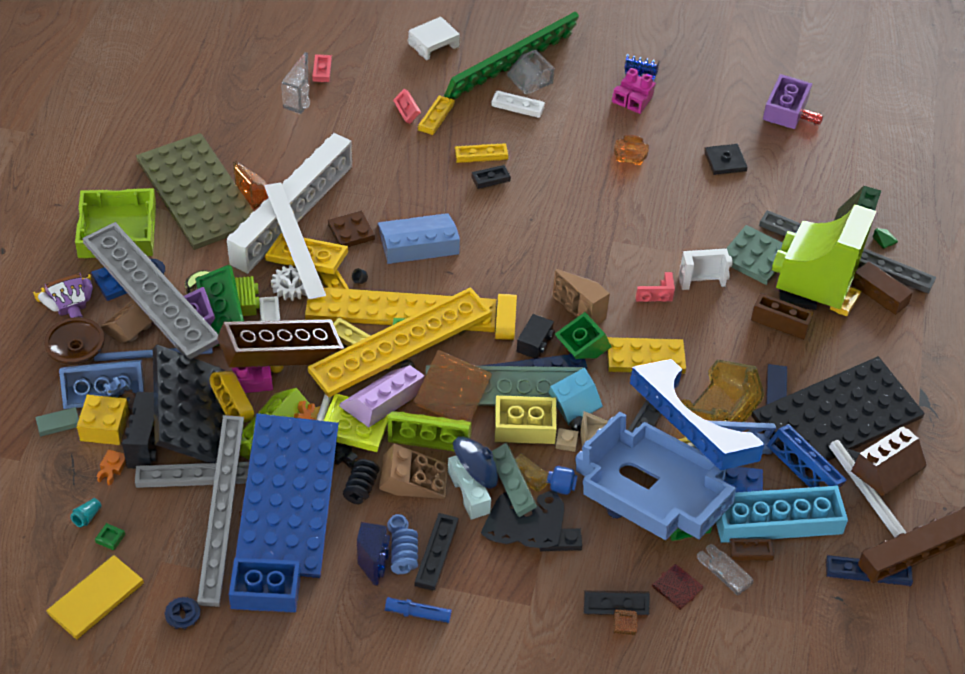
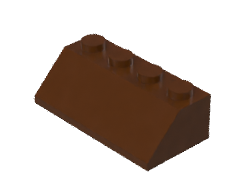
M902 426L860 453L851 472L880 495L885 496L923 470L927 464L919 438Z

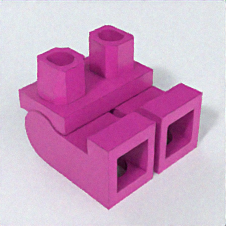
M631 68L621 81V85L614 88L612 102L622 107L627 106V109L641 114L652 99L656 83L652 82V76L644 74L640 77L638 76V71ZM624 97V101H620L618 98ZM639 103V107H635L633 104Z
M270 366L232 368L245 393L273 390Z

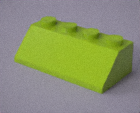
M297 388L274 393L258 414L294 418V414L300 413L298 410V403L300 401H306V409L310 403ZM256 415L242 432L240 455L250 460Z
M392 411L388 414V442L454 451L453 441L457 437H467L470 439L472 422Z

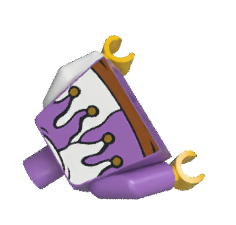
M77 273L46 283L45 290L42 287L40 288V293H35L34 291L33 294L37 302H42L54 312L58 311L61 316L69 314L70 318L83 317L80 310L86 308V302L90 300L93 289L91 275L88 274L87 278H82L81 274Z

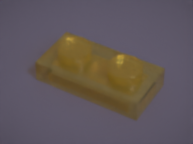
M522 453L515 458L527 485L537 493L548 484L547 478L549 473Z

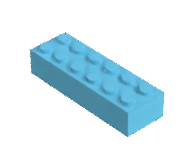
M838 486L735 493V502L716 521L720 541L725 543L729 542L730 539H782L843 534L848 518Z

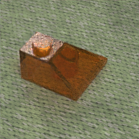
M233 162L235 184L253 209L260 207L262 202L269 198L264 185L269 183H266L262 177L239 162Z

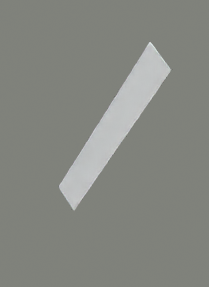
M282 183L264 185L308 299L326 296Z

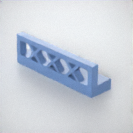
M708 421L734 431L742 432L749 430L747 433H753L765 444L762 454L772 453L766 445L776 429L774 423Z

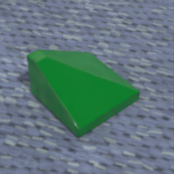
M876 228L874 230L873 238L883 249L898 243V240L887 229Z

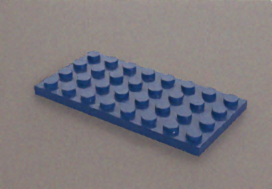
M256 414L235 558L300 561L301 576L320 578L338 431L337 422Z

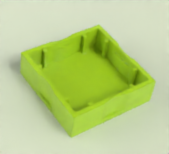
M154 188L120 191H80V217L77 223L75 238L78 258H96L84 245L83 238L114 222L119 225L146 256H153L156 216Z

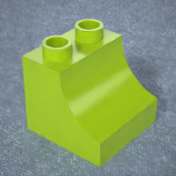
M854 204L852 209L840 219L827 223L802 221L797 233L787 231L781 250H778L771 271L780 273L776 288L841 309L857 271L876 211Z

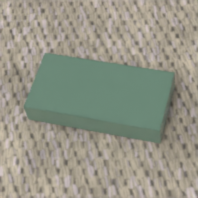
M76 407L35 417L40 437L77 428L79 421Z

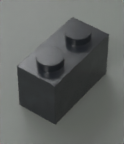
M532 314L517 339L516 352L534 359L539 358L541 353L544 354L547 349V342L549 340L552 341L555 335V330L553 329L554 321Z

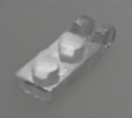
M709 544L706 547L709 555L704 551L697 553L699 561L704 566H707L737 596L753 585V578L727 554L721 552L714 545Z

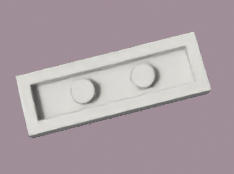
M496 91L491 106L540 118L545 102Z

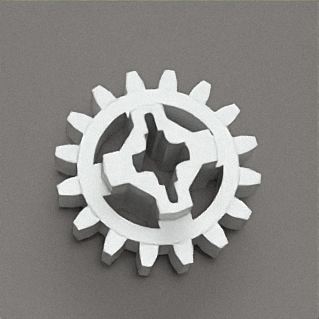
M292 265L289 268L283 266L282 271L277 269L276 274L272 275L271 286L273 293H277L278 297L284 296V300L291 297V300L294 301V297L301 299L302 294L307 296L297 268H293Z

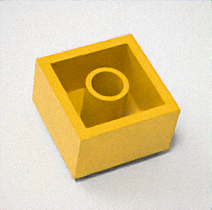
M87 395L77 424L80 441L120 445L130 414L127 398Z

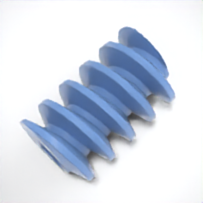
M403 526L392 529L391 570L396 574H407L418 567V533L413 529Z

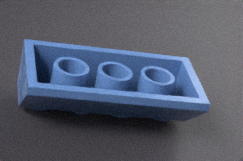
M142 360L70 366L59 369L63 409L83 407L87 395L109 397L103 385L105 383L110 384L114 381L113 378L115 377L118 380L123 379L126 381L133 393L144 392Z

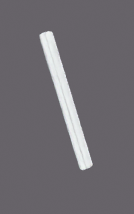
M839 440L833 441L829 448L893 536L896 538L899 534L906 533L879 494L851 472L855 462Z

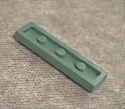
M505 443L491 451L496 463L497 472L516 514L521 517L537 507L536 502L508 444Z

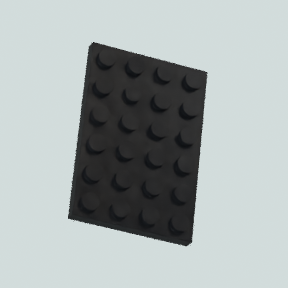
M158 344L153 348L155 445L208 463H217L222 421L225 413L211 388L209 379L212 373L225 371L224 369L195 358L189 359L182 353Z

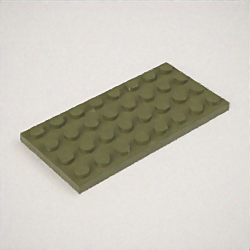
M201 133L136 155L139 165L194 250L228 238L254 211Z

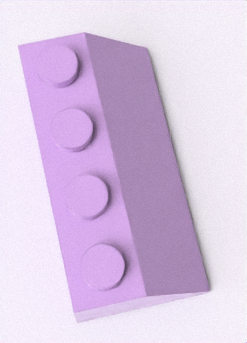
M412 366L392 370L341 402L339 406L367 427H370L390 412L395 411L421 394L425 375Z

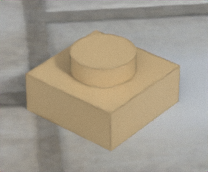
M559 428L555 449L575 452L579 431Z

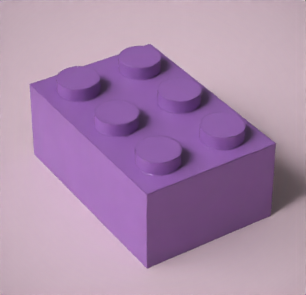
M780 74L766 103L763 120L795 129L809 99L812 83Z

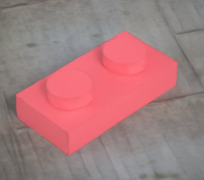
M315 55L313 82H330L332 55Z
M403 89L393 100L403 119L409 124L421 113L406 89Z

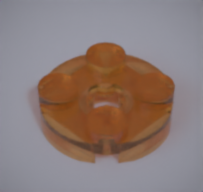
M626 135L621 140L617 139L614 146V154L617 161L636 165L642 164L649 152L648 143L645 144L643 138L636 135Z

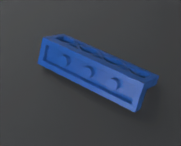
M789 424L779 428L766 445L810 488L820 487L819 481H824L828 486H838L839 488L847 481ZM778 438L784 443V450H780L774 444ZM790 453H795L798 456L799 464H794L791 461ZM804 467H809L813 471L814 478H809L805 474Z

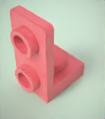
M665 272L664 280L660 281V286H638L636 301H673L675 286L672 272Z

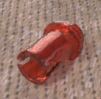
M803 109V114L800 116V119L812 122L815 126L817 124L820 125L823 120L821 113H814Z

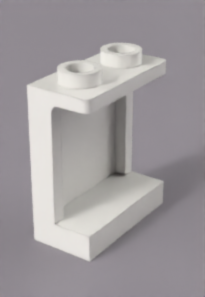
M439 17L409 30L408 43L419 55L428 60L430 59L431 51L447 44L453 49L458 48L460 34L442 17Z
M727 249L683 251L678 276L682 290H689L691 281L718 279L720 280L721 287H725L726 281L730 277L729 268L732 267V257L728 255Z

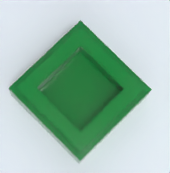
M106 523L95 538V542L114 551L126 535L125 530Z

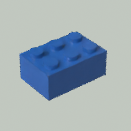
M234 558L229 590L230 608L296 612L301 578L300 561Z

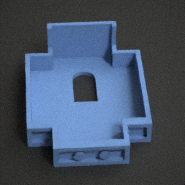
M622 412L611 417L602 429H598L595 435L583 444L582 451L575 458L576 472L585 476L583 479L584 495L664 540H667L677 528L700 539L735 502L736 488L723 481L726 470L720 471L701 451L646 422L636 427L631 433L626 430V414ZM623 466H634L658 479V481L648 490L622 476L619 470Z

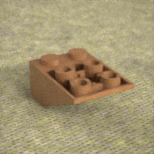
M559 269L555 270L553 297L556 301L563 304L576 317L586 312L596 324L607 318L610 293L598 282Z
M393 444L382 458L379 489L397 496L444 499L446 496L448 464Z

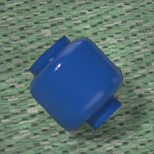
M556 466L553 472L549 471L547 483L550 484L551 491L568 495L571 491L575 490L578 475H575V471L571 468Z

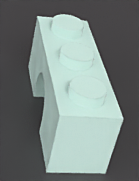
M457 455L449 457L448 474L455 488H461L463 505L470 519L490 514L491 498L486 488L472 478L459 461Z

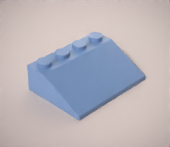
M448 213L378 222L387 264L459 254V234L455 223Z

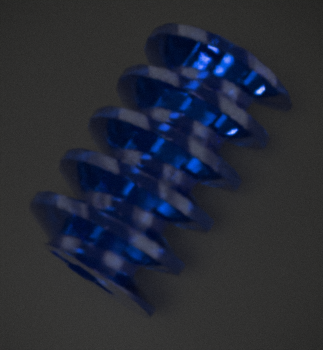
M627 54L624 64L625 75L633 68L638 71V76L642 77L643 74H648L652 76V81H654L658 74L660 61L655 65L654 59L651 63L648 62V58L642 62L641 56L636 60L635 55L629 59V54Z

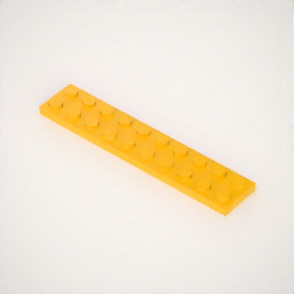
M323 287L326 296L307 299L305 320L331 319L335 322L338 318H341L348 323L393 325L394 318H408L452 296ZM481 298L492 310V316L465 330L495 332L497 299Z
M470 287L308 366V372L329 398L491 317L492 310Z

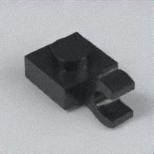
M336 442L334 462L337 465L344 462L353 469V465L356 462L355 459L358 456L352 452L350 446Z

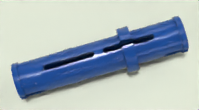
M387 597L385 611L404 614L405 617L410 615L446 623L450 622L452 609L411 602L409 599L404 601Z

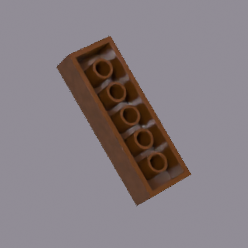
M331 319L224 322L217 337L229 368L312 365L344 349Z

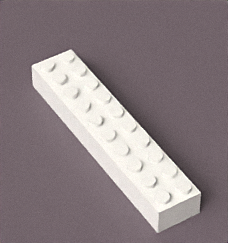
M333 133L282 183L297 223L352 167L351 140ZM269 198L263 201L261 206L256 211H253L250 217L245 222H242L239 228L227 238L230 265L247 274L262 260L277 237L282 233Z

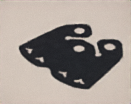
M548 491L537 498V502L545 510H548L547 513H543V510L537 505L535 509L531 510L532 514L526 517L523 515L519 517L515 509H510L512 503L507 492H505L496 500L481 534L489 540L503 544L519 541L523 545L533 548L555 546L559 543L564 516V503L555 491ZM552 497L554 501L548 504L545 502V498ZM494 531L495 536L488 532ZM534 538L536 542L528 541V539Z

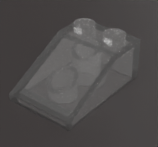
M306 52L281 82L283 108L302 114L310 105L308 53Z

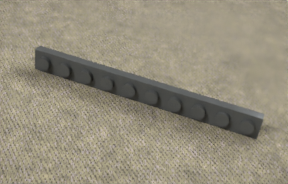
M768 210L759 223L760 227L786 236L787 231L797 233L801 223ZM867 249L863 250L858 265L862 267L869 261L898 282L928 294L936 280L935 276Z

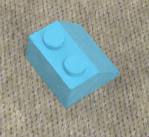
M585 368L550 386L549 394L552 398H556V406L568 426L576 417H583V411L591 414L603 407L595 383Z

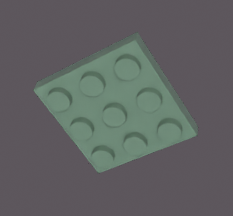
M745 225L726 248L728 255L732 257L731 268L767 285L777 273L771 271L775 256L778 250H781L783 243Z

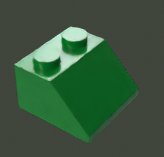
M586 312L555 333L557 339L575 359L598 358L612 347L606 334Z

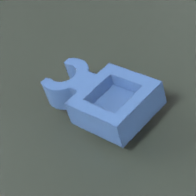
M116 377L113 378L114 381L110 384L105 383L103 385L109 397L118 398L120 393H124V390H131L126 381L123 379L118 380Z

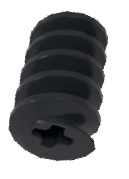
M357 460L353 465L351 475L343 490L344 498L357 505L362 504L363 500H367L380 467L370 460Z

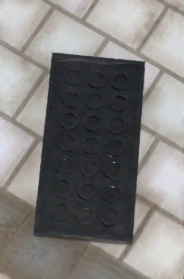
M877 356L753 410L751 416L756 423L775 424L776 429L769 439L774 436L779 428L789 424L821 456L829 461L836 458L829 448L833 441L839 440L844 448L853 450L923 418L925 413L880 357ZM778 438L774 444L780 450H784V443ZM790 453L791 461L794 464H799L798 456L795 453ZM804 467L805 471L810 470L809 467Z

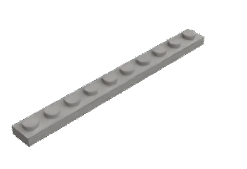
M223 415L197 604L201 606L220 607L244 417Z

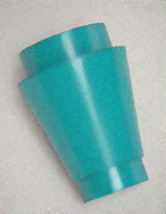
M92 498L73 509L70 516L72 522L78 527L87 526L102 507L100 501Z

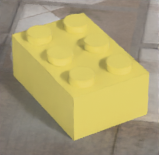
M496 396L495 442L555 444L557 430L556 398Z

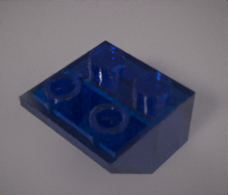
M361 522L357 536V563L374 585H378L380 577L384 578L386 565H384V562L388 560L390 554V547H388L390 535H387V526Z

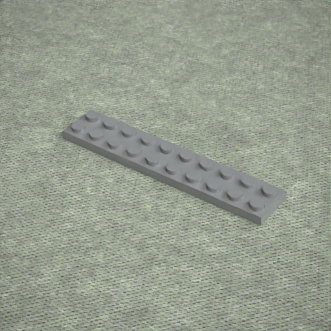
M116 222L83 238L84 245L180 353L192 359L219 344L218 334Z

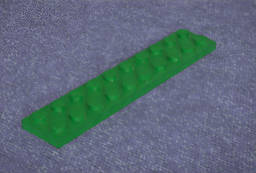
M575 11L455 75L451 78L444 97L457 99L461 96L462 92H470L475 85H483L488 78L491 77L493 79L501 71H508L512 65L521 64L527 57L529 59L532 58L539 50L543 52L550 44L556 45L561 38L567 39L571 36L573 28L577 25L578 13Z

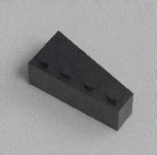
M137 392L132 407L133 415H130L129 428H126L125 432L127 437L123 439L122 443L127 469H136V466H151L153 461H157L154 392Z

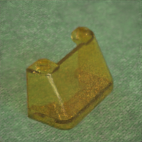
M717 359L708 370L711 384L693 405L689 399H683L680 402L692 413L706 421L745 422L752 411L763 400L764 390L756 366Z

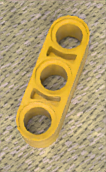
M498 294L495 339L514 340L517 295Z
M222 371L212 373L209 379L210 385L225 415L244 417V422H250L254 417V410L234 372Z

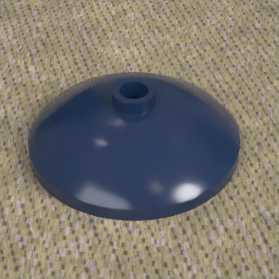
M457 437L453 441V448L465 470L480 485L493 489L498 483V473L491 450L467 437Z

